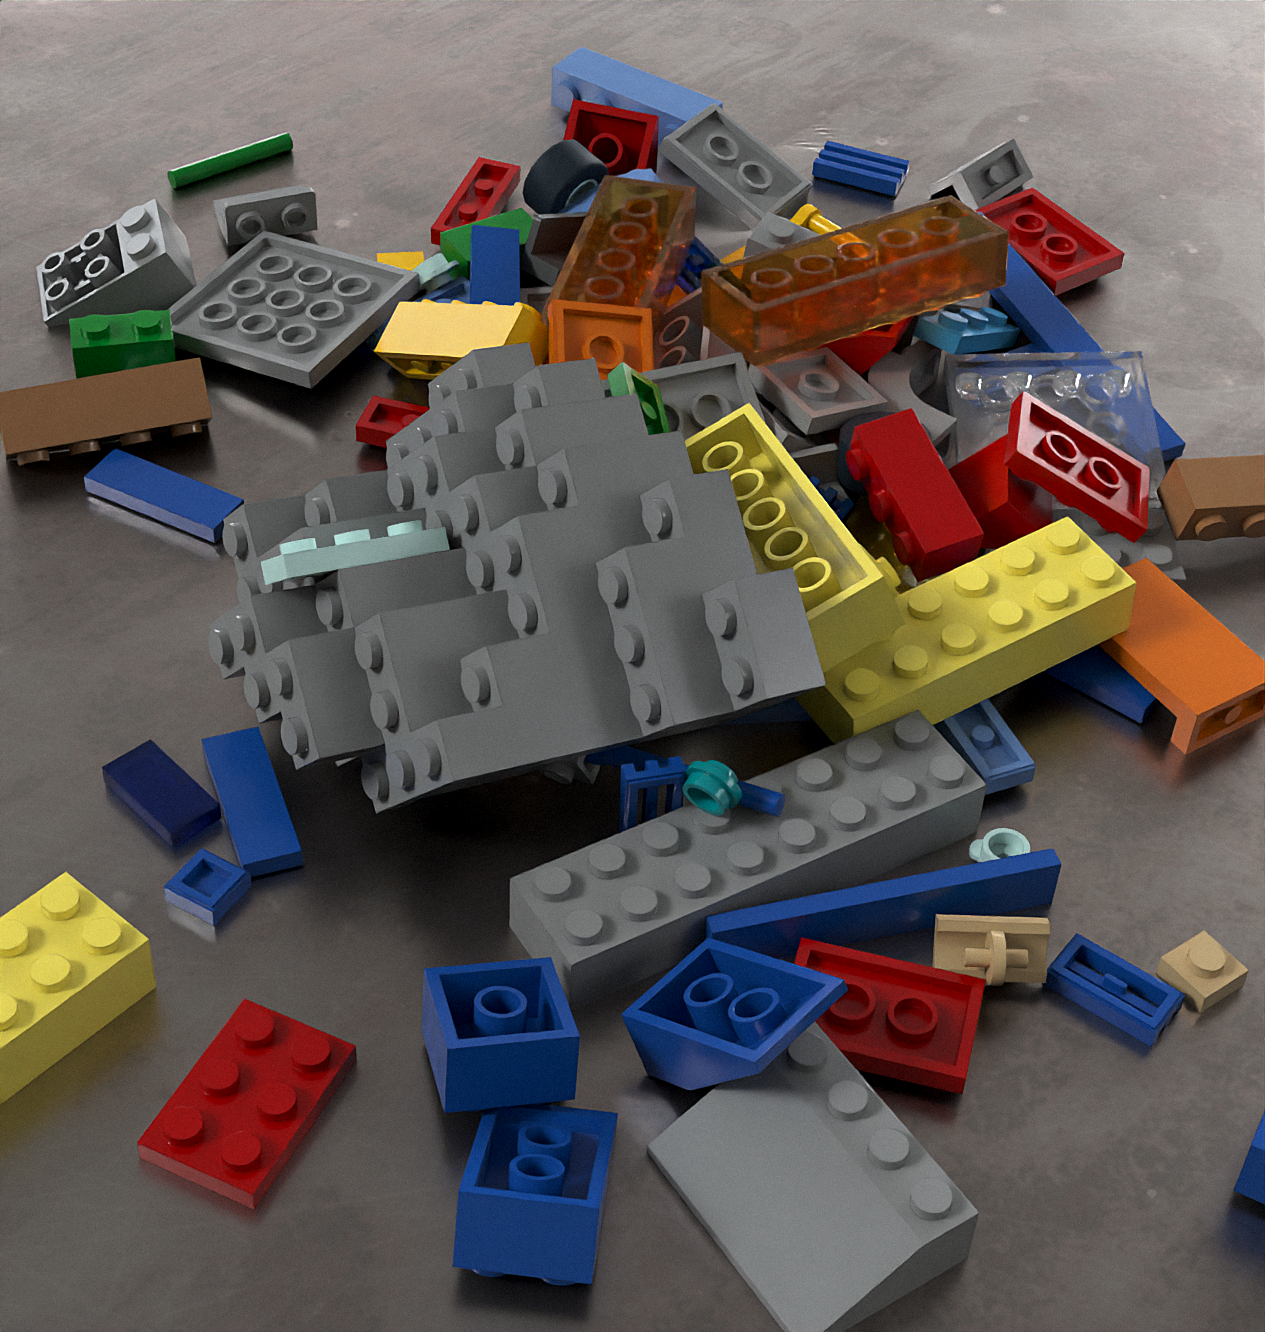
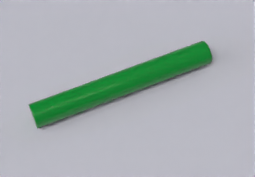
M287 132L170 170L167 173L168 180L173 188H178L293 149V141Z

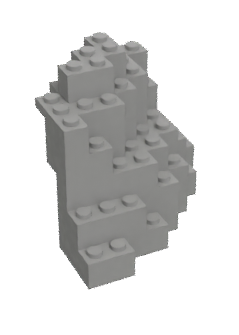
M529 343L473 349L428 383L430 409L386 441L387 470L328 478L305 495L243 504L223 519V544L227 554L234 559L239 578L236 587L239 604L209 623L208 648L212 660L219 664L223 679L245 675L243 682L244 694L249 706L255 709L259 724L283 719L281 723V739L285 750L293 756L296 770L336 761L337 767L362 761V785L367 796L372 799L376 813L397 809L421 798L527 774L555 762L727 723L826 685L794 570L789 568L757 574L728 469L694 474L682 431L649 435L637 394L605 397L595 358L535 366ZM416 520L422 521L423 530L441 527L446 529L450 549L448 551L343 568L331 574L265 585L261 561L281 555L279 545L283 543L315 538L317 548L335 546L334 535L362 529H369L371 539L388 537V526Z

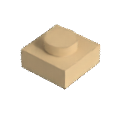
M1204 930L1160 958L1156 973L1171 987L1184 993V999L1201 1013L1242 987L1249 970Z

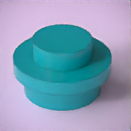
M708 760L707 762L694 761L687 768L685 776L687 781L682 787L683 793L692 804L702 811L720 816L724 814L727 808L735 807L742 798V791L737 784L738 778L725 764L716 760Z

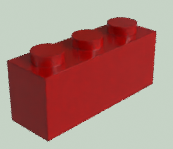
M910 408L855 426L850 450L846 452L847 466L854 480H861L868 492L869 503L874 517L879 523L884 522L892 535L893 548L899 562L902 565H908L917 582H920L975 560L984 532L913 409Z

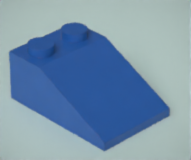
M707 938L627 1008L621 1016L646 1073L691 1091L760 1073L847 992L848 988L844 979Z
M527 1104L484 1109L458 1190L452 1267L472 1269L475 1273L487 1277H499L506 1274L541 1278L547 1283L560 1286L571 1285L576 1282L592 1284L599 1250L618 1113L546 1104Z

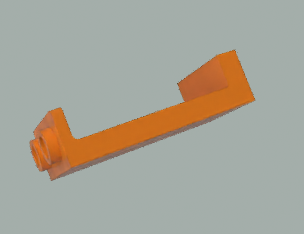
M1147 558L1124 568L1121 567L1137 582L1130 627L1128 630L1112 636L1098 645L1177 717L1170 741L1186 755L1265 716V661Z

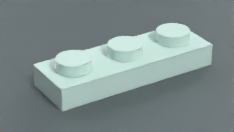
M416 520L388 526V537L371 539L369 529H362L334 535L335 546L317 548L315 538L283 543L279 545L281 555L261 561L265 585L331 574L343 568L448 551L450 549L446 529L441 527L423 530L422 521Z

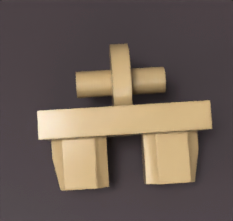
M936 914L932 967L986 979L989 986H1002L1004 982L1046 983L1047 946L1051 923L1048 918Z

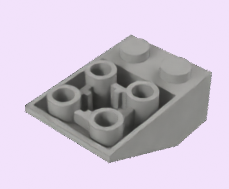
M156 198L142 206L132 207L124 213L122 218L102 229H95L89 232L82 241L63 252H55L49 255L42 264L36 267L43 319L48 327L69 324V319L83 318L92 314L105 316L135 313L140 310H165L197 286L186 236Z

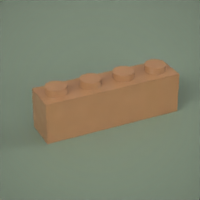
M200 357L0 392V436L6 461L17 459L19 466H30L50 461L48 453L68 449L70 457L101 452V443L120 440L122 448L140 446L151 443V434L171 431L173 439L190 437L203 433L201 425L209 424L213 418Z
M1265 454L1174 460L1156 493L1176 541L1198 539L1200 541H1212L1218 538L1243 536L1259 538L1265 535Z

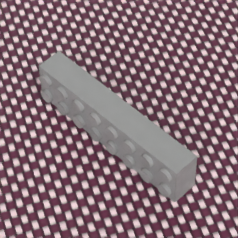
M916 710L744 781L785 794V804L778 817L741 805L727 808L723 815L716 816L702 811L691 803L510 878L509 926L532 959L552 958L570 1010L573 1011L679 964L704 941L705 922L708 915L851 888L976 833L987 787L986 783L923 714Z

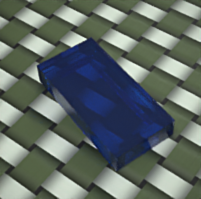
M151 739L102 767L104 782L172 847H175L222 818L220 804Z

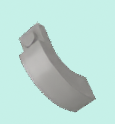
M919 339L911 347H905L899 355L889 351L871 366L867 383L889 401L885 412L898 413L910 408L913 409L919 421L930 431L932 443L945 464L951 459L957 419L929 406L917 397L937 380L942 349Z

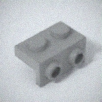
M302 185L213 200L214 215L228 246L250 242L263 230L282 236L318 230L316 194L312 187L303 188Z

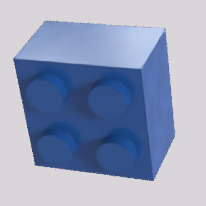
M551 957L424 968L422 1034L444 1113L474 1112L488 1108L527 1104L541 1105L547 1102L575 1100L580 1035Z

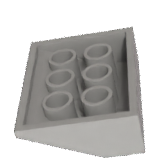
M813 1022L760 1073L719 1083L647 1145V1154L784 1332H844L968 1258L979 1212L816 1022Z

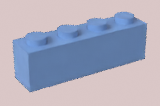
M582 46L552 67L551 105L570 112L572 101L575 99L656 115L659 117L658 148L665 137L712 103L717 104L723 109V102Z

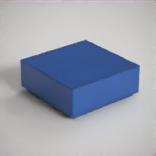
M201 848L163 888L165 901L215 926L252 887L250 872Z

